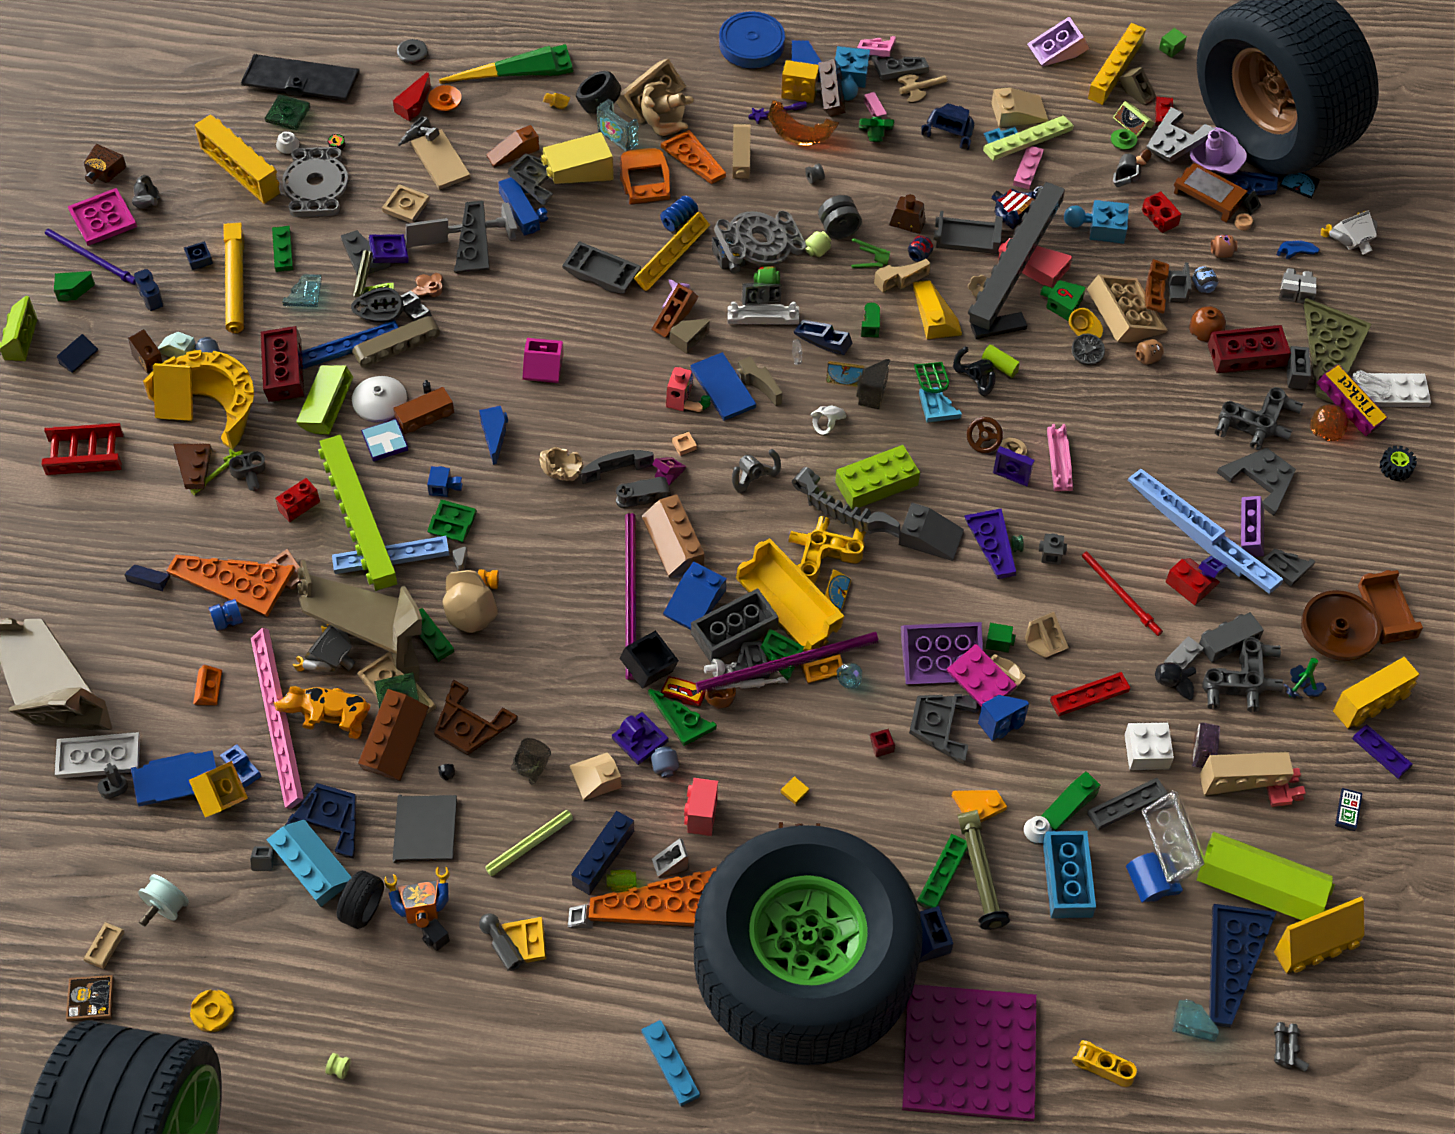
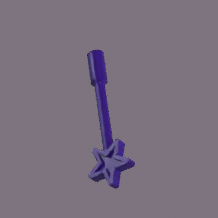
M806 101L765 112L764 108L760 110L752 108V114L748 115V119H755L756 123L759 124L760 120H767V115L807 108Z

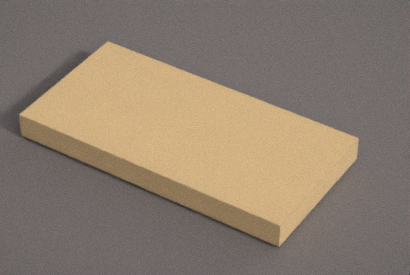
M442 129L439 130V136L432 142L427 141L425 136L411 140L412 147L439 190L470 179V173Z
M390 651L357 672L360 679L381 704L387 689L406 694L429 706L427 714L436 708V705L416 681H413L396 669Z

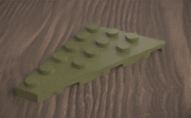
M1306 298L1303 305L1316 397L1333 403L1329 396L1317 385V382L1323 374L1337 364L1348 374L1372 324Z

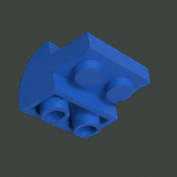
M1155 852L1147 853L1135 858L1126 865L1142 903L1158 901L1163 896L1179 895L1183 891L1167 854L1156 855Z

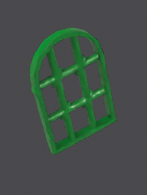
M943 362L914 364L919 385L924 391L941 393L948 389L949 379ZM935 366H941L942 371L936 370ZM926 367H933L934 372H928ZM917 368H923L924 373H919ZM938 374H944L946 380L939 379ZM928 375H935L937 381H931ZM920 376H926L927 382H922ZM937 383L940 389H933L931 384ZM941 383H947V384H946L945 387H942V384H941Z

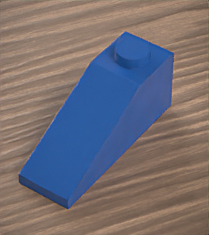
M501 405L479 410L481 425L493 465L497 464L506 433L505 423H508L507 413L502 411Z

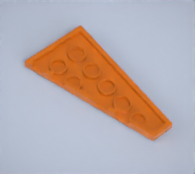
M175 555L166 571L174 577L224 599H236L238 605L268 617L296 568L294 565L282 566L275 563L259 564L253 561L230 559L226 561L219 560L218 558L203 559L197 556Z
M717 867L702 873L700 871L686 877L680 878L678 876L650 883L640 888H629L628 891L620 893L612 892L590 898L589 920L694 927L700 896L706 883H709L708 879L716 871Z

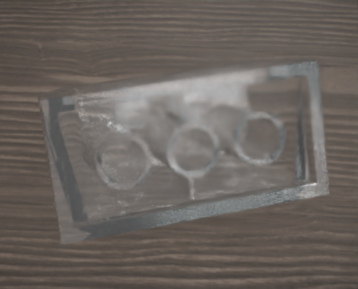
M1171 791L1141 810L1168 883H1180L1204 865V856L1196 831L1178 792Z

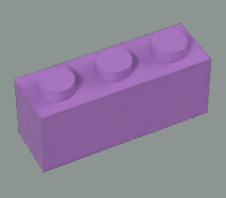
M1261 496L1242 497L1241 547L1253 557L1264 556V505Z

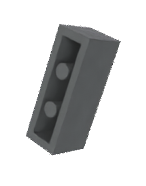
M1251 612L1245 615L1240 614L1231 622H1223L1218 628L1205 631L1201 635L1199 644L1204 647L1203 652L1212 663L1240 650L1244 640L1248 637L1260 640L1264 629Z

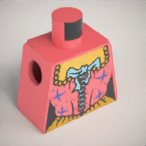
M681 367L674 368L667 386V408L684 412L685 401L688 400L694 384L691 370Z

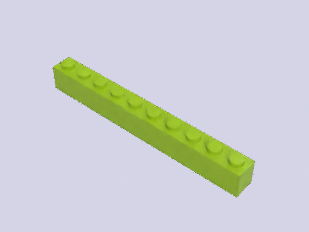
M341 434L319 441L321 447L318 449L320 459L325 460L323 466L325 472L330 473V476H328L330 485L336 488L333 490L335 498L341 501L339 508L342 514H346L344 520L347 528L351 527L352 531H349L352 542L356 541L357 543L355 545L357 555H362L363 559L360 561L363 570L368 571L366 577L369 585L373 584L375 591L397 585L396 573Z

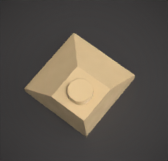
M608 752L570 765L583 801L622 788L621 775L614 759Z

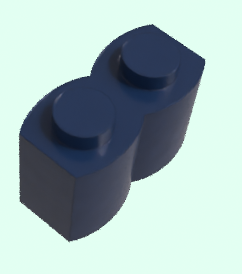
M148 269L134 273L139 294L143 297L146 308L153 311L163 307L161 293L158 285L154 282L152 273Z

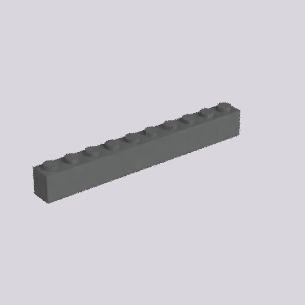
M1045 182L1044 186L1038 189L1037 198L1031 201L1028 213L1025 212L1022 217V224L1016 227L1015 236L1013 239H1009L1006 246L1007 249L1001 253L998 265H994L991 277L987 278L984 283L983 291H979L977 294L975 305L970 306L968 315H970L969 323L986 330L990 329L1063 202L1064 188Z

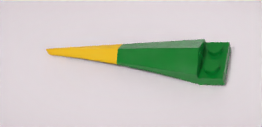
M563 44L551 48L546 46L441 78L439 83L500 76H559L574 71L567 46Z

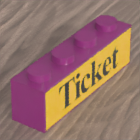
M1339 364L1323 374L1318 380L1317 385L1329 396L1333 403L1341 409L1365 437L1379 428L1388 418Z

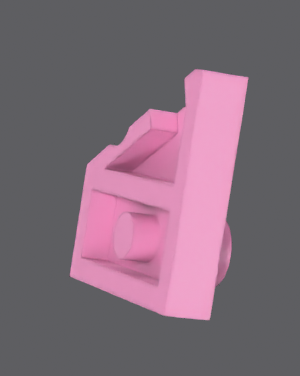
M890 37V41H881V38L860 40L857 48L870 50V55L882 58L890 57L896 37Z

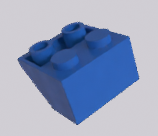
M997 695L982 704L978 724L991 741L997 738L1001 739L1009 731L1017 730L1024 725L1029 703L1026 700Z

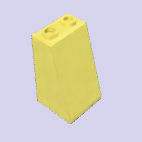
M602 132L543 147L541 160L543 165L547 166L548 177H552L554 184L614 180L613 156Z

